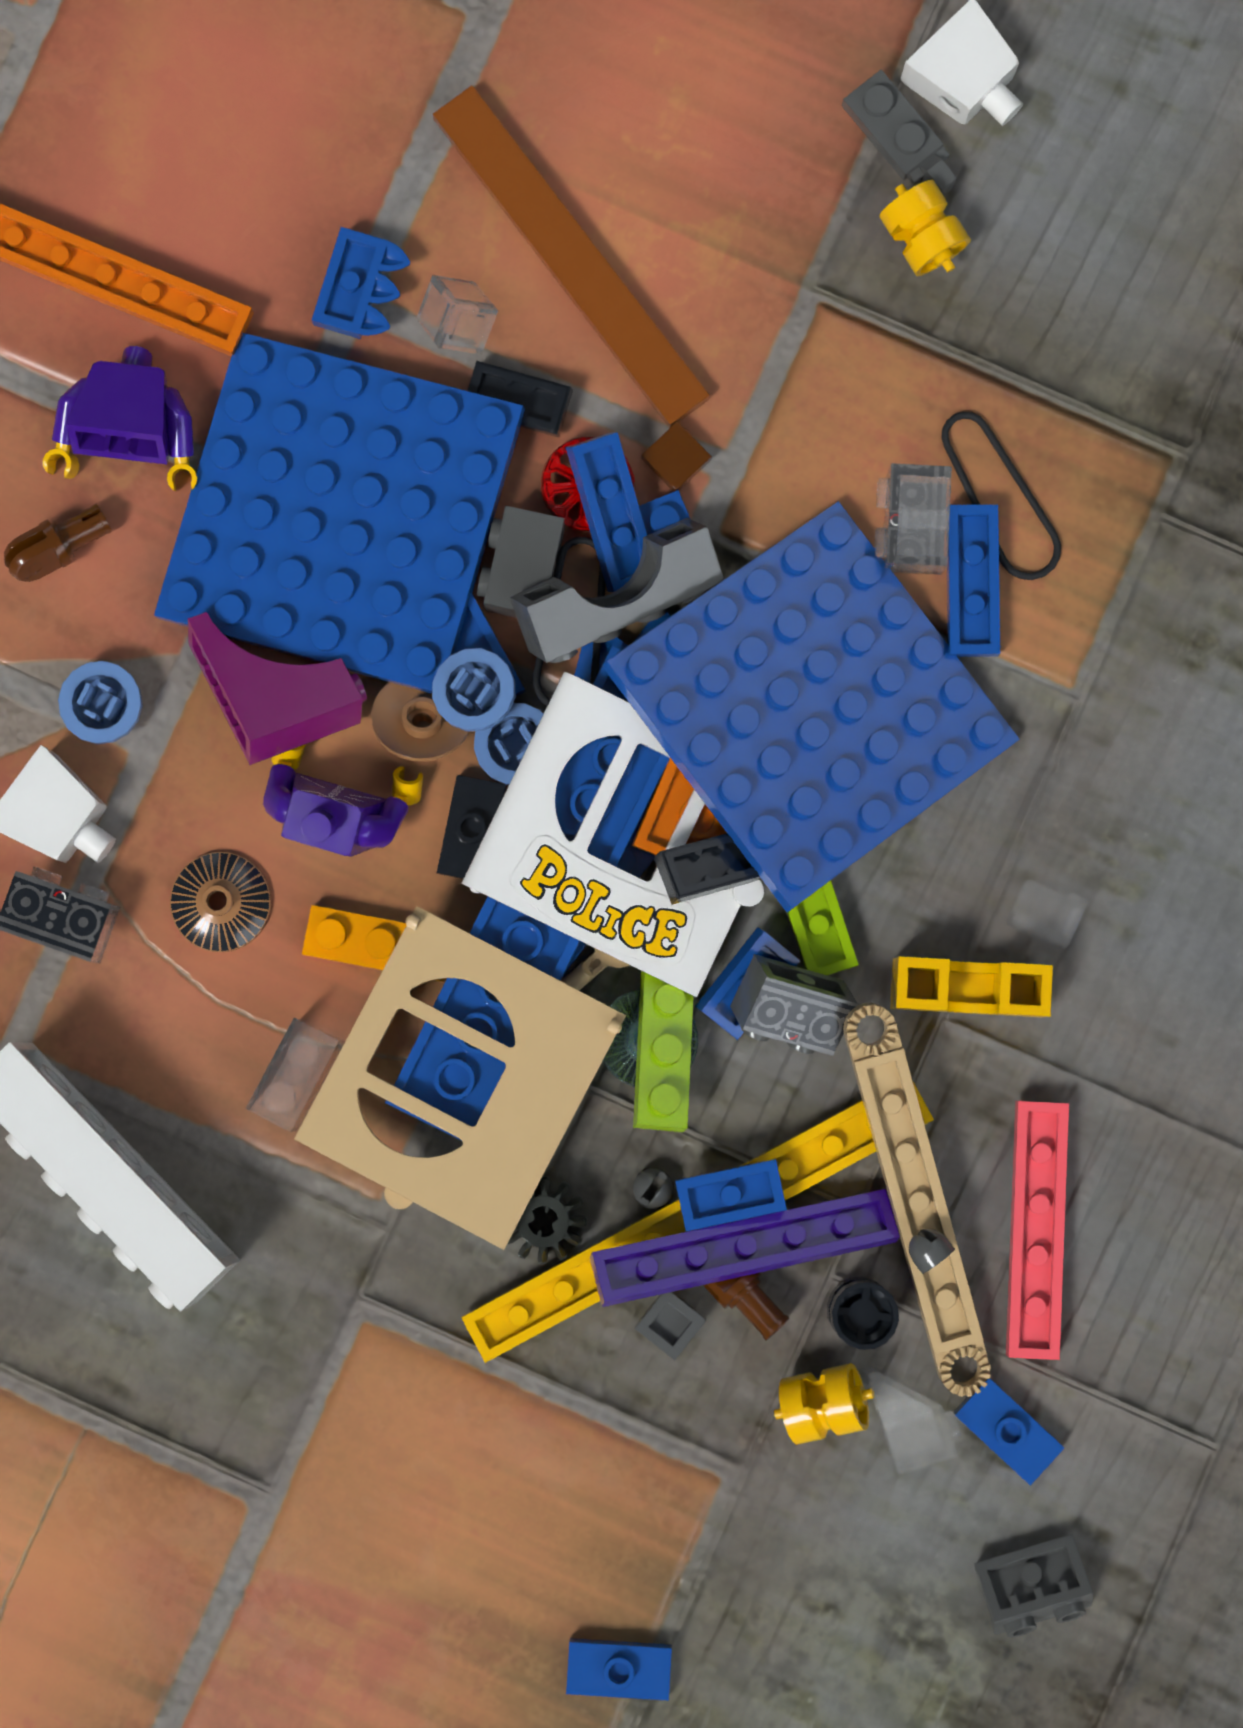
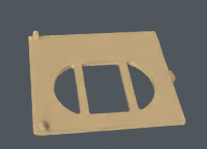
M417 906L413 914L406 918L407 926L294 1140L385 1187L384 1197L391 1207L405 1209L414 1202L504 1250L616 1034L622 1030V1023L626 1015ZM442 978L463 979L480 985L493 994L505 1008L513 1026L515 1045L508 1047L414 998L411 995V990L428 981ZM399 1009H403L506 1064V1068L475 1126H470L368 1072V1066ZM360 1088L367 1089L460 1138L463 1145L450 1153L436 1157H414L391 1149L380 1141L367 1125L360 1108L358 1090Z

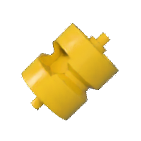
M924 181L909 190L906 189L904 184L897 186L895 191L899 196L883 209L879 218L895 241H905L907 244L902 253L915 275H925L941 266L944 267L947 273L955 269L951 260L968 246L971 238L956 216L945 215L944 210L948 203L935 181Z
M852 1363L823 1369L820 1378H816L811 1372L782 1378L779 1383L780 1408L774 1409V1416L776 1420L783 1418L787 1433L794 1444L808 1443L825 1439L830 1429L837 1436L867 1430L869 1426L867 1400L874 1399L875 1395L872 1388H864L861 1376L855 1365Z

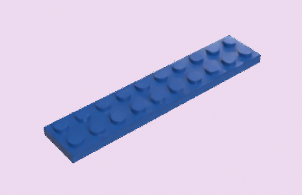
M612 645L603 665L622 650ZM602 665L593 685L627 701ZM618 735L603 737L583 746L570 758L561 772L556 787L555 808L559 825L568 841L574 840L620 745L621 738ZM642 744L636 746L587 848L589 854L615 867L618 866L663 774L669 757ZM487 897L469 933L561 981L580 943L579 940L490 897ZM457 978L446 979L433 1008L508 1047L515 1045L514 1030L509 1015L493 994L480 985ZM425 1021L394 1086L470 1126H475L506 1068V1064ZM386 1100V1102H385L386 1104H388V1105H390V1106H393V1107H395V1108H397V1109H399V1110H401V1111H403V1112H405V1113H407V1114H409V1115H411V1116H413V1117H415V1118H417V1119H419V1120H421V1121H423V1122H425V1123H427V1124H429V1125H431V1126H433V1127H435V1128H437V1129H439V1130H441V1131H443V1132H445V1133H447V1134H449V1135H451V1136H453V1137H455V1138L461 1140L460 1138H458V1137H456V1136H454V1135H452V1134H450V1133L444 1131L443 1129H441V1128H439V1127H437V1126H435V1125H433V1124H431V1123L425 1121L424 1119H422V1118H420V1117H418V1116H416V1115H414V1114H412V1113L406 1111L405 1109H403V1108H401V1107H399V1106H397V1105H395V1104H393V1103H391V1102H389V1101Z

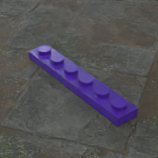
M882 1189L595 1251L590 1255V1262L601 1305L606 1307L897 1242L900 1235L887 1191Z

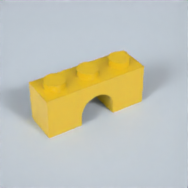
M898 956L893 958L890 1009L1039 1018L1051 1017L1053 965L1006 962L975 963L950 961V959Z

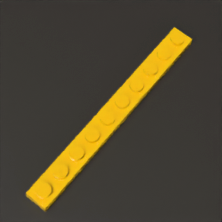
M913 1082L923 1121L926 1125L933 1121L934 1118ZM858 1101L740 1166L776 1159L784 1199L787 1200L876 1152L863 1101ZM679 1199L464 1314L461 1318L484 1362L486 1363L600 1301L590 1262L592 1252L686 1232Z

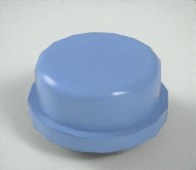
M482 648L464 649L450 655L439 666L432 682V699L438 713L451 726L466 732L484 731L498 725L510 712L515 700V679L509 666L497 654Z
M105 661L86 663L73 670L63 682L58 698L60 716L67 729L81 740L95 744L116 742L128 735L138 723L143 707L141 689L134 677L119 665Z
M513 703L508 715L498 725L484 731L475 732L474 751L481 768L492 779L505 785L510 784L543 716L539 709L526 703Z

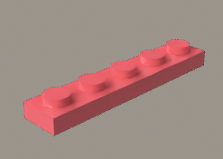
M1015 1101L1006 1356L1008 1358L1060 1360L1069 1103Z

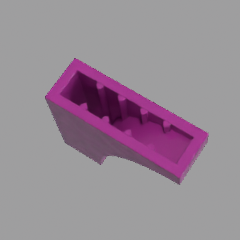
M207 612L188 618L189 646L249 765L361 723L362 703L367 700L366 692L359 676L356 673L349 674L342 658L311 665H291L273 662L255 656L230 641L212 622Z

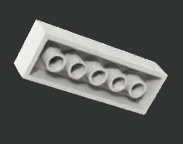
M9 1042L0 1051V1124L9 1132L5 1137L7 1143L22 1158L27 1160L32 1156L45 1170L41 1174L43 1181L59 1196L63 1197L67 1193L81 1207L76 1213L91 1231L99 1234L102 1230L116 1244L112 1251L125 1267L132 1272L139 1268L152 1282L148 1289L159 1303L167 1309L175 1306L180 1312L197 1303L240 1259L33 1043Z

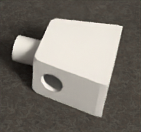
M969 0L905 62L900 80L961 124H967L984 108L995 120L1004 126L1023 106V103L1006 87L1015 75L1019 65L1018 59L975 0Z
M42 745L39 746L0 799V833L58 861L66 863L75 851L79 849L99 863L107 856L116 842V838L96 825L107 808L106 804L57 754Z

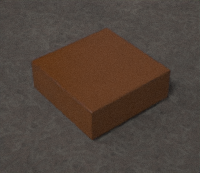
M677 421L641 455V459L674 492L680 490L711 461L712 456Z

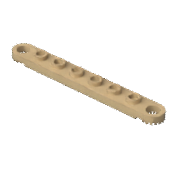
M862 1003L852 1009L846 1016L843 1028L844 1036L938 1376L951 1393L961 1397H969L975 1392L977 1394L980 1393L979 1387L982 1385L985 1388L987 1386L985 1381L990 1379L991 1367L985 1350L982 1332L905 1051L902 1047L897 1023L893 1015L883 1006L876 1003ZM867 1015L879 1016L884 1024L883 1035L874 1043L861 1042L857 1036V1024ZM922 1229L939 1230L946 1236L955 1250L938 1265L922 1274L909 1254V1242ZM965 1356L973 1357L977 1362L975 1375L965 1382H958L952 1379L950 1370L952 1369L951 1365L955 1363V1359L958 1360L959 1357L963 1358Z

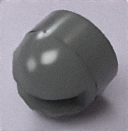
M647 1168L636 1176L633 1183V1193L639 1204L649 1209H657L670 1201L673 1195V1182L670 1176L662 1169ZM658 1176L664 1180V1183L656 1191L652 1200L648 1201L642 1196L655 1177Z
M930 1228L920 1230L918 1235L913 1236L909 1242V1254L922 1274L938 1265L955 1250L946 1236L939 1230Z

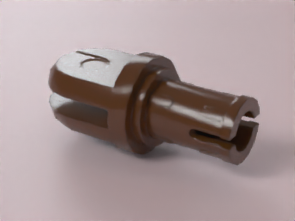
M96 503L80 514L58 525L55 521L50 523L47 519L40 523L39 526L16 537L7 545L4 551V563L9 568V573L17 580L24 582L38 580L61 567L64 568L71 564L70 558L74 557V551L95 539L111 533L112 530Z
M761 1273L703 1285L724 1309L727 1307L731 1309L737 1307L762 1334L765 1341L771 1338L790 1319L758 1286L761 1283L759 1279Z

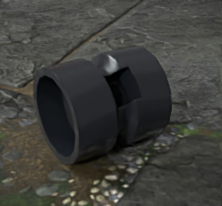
M850 1277L840 1282L830 1293L827 1303V1318L833 1330L851 1347L860 1350L876 1349L886 1344L895 1334L899 1322L898 1306L893 1296L875 1280L866 1277Z

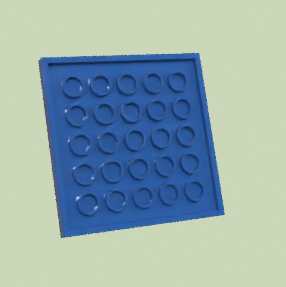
M243 333L229 362L196 472L198 478L197 485L190 492L154 616L160 620L188 627V618L207 612L212 622L227 638L318 663L342 658L348 671L432 693V682L439 666L450 655L454 654L458 644L470 595L474 589L525 411L523 405Z
M839 501L611 657L603 665V669L727 834L730 835L751 866L755 868L760 878L786 912L796 907L1020 740L956 655H949V645Z

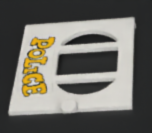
M564 672L461 884L468 886L474 893H482L697 997L740 906L750 907L758 904L764 895L763 884L760 880L671 905L657 867L650 881L646 882L588 853L587 848L636 746L642 744L669 758L670 756L629 702L577 676ZM618 735L621 738L620 745L574 840L568 841L559 825L555 808L556 787L561 772L570 758L583 746L603 737ZM693 790L665 850L686 844L705 805L695 790Z

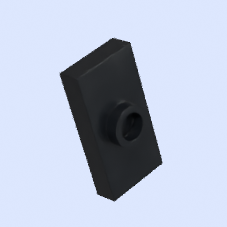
M480 361L475 363L468 388L469 392L523 405L525 411L521 427L555 437H560L573 393L571 386Z
M457 775L437 874L464 879L505 795L507 788L505 784Z
M727 833L663 850L654 856L671 905L761 880L758 872L751 866Z

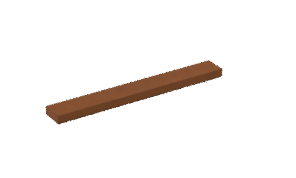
M471 85L434 112L433 119L667 426L670 428L677 421L680 422L707 402L710 398L709 393L476 89Z

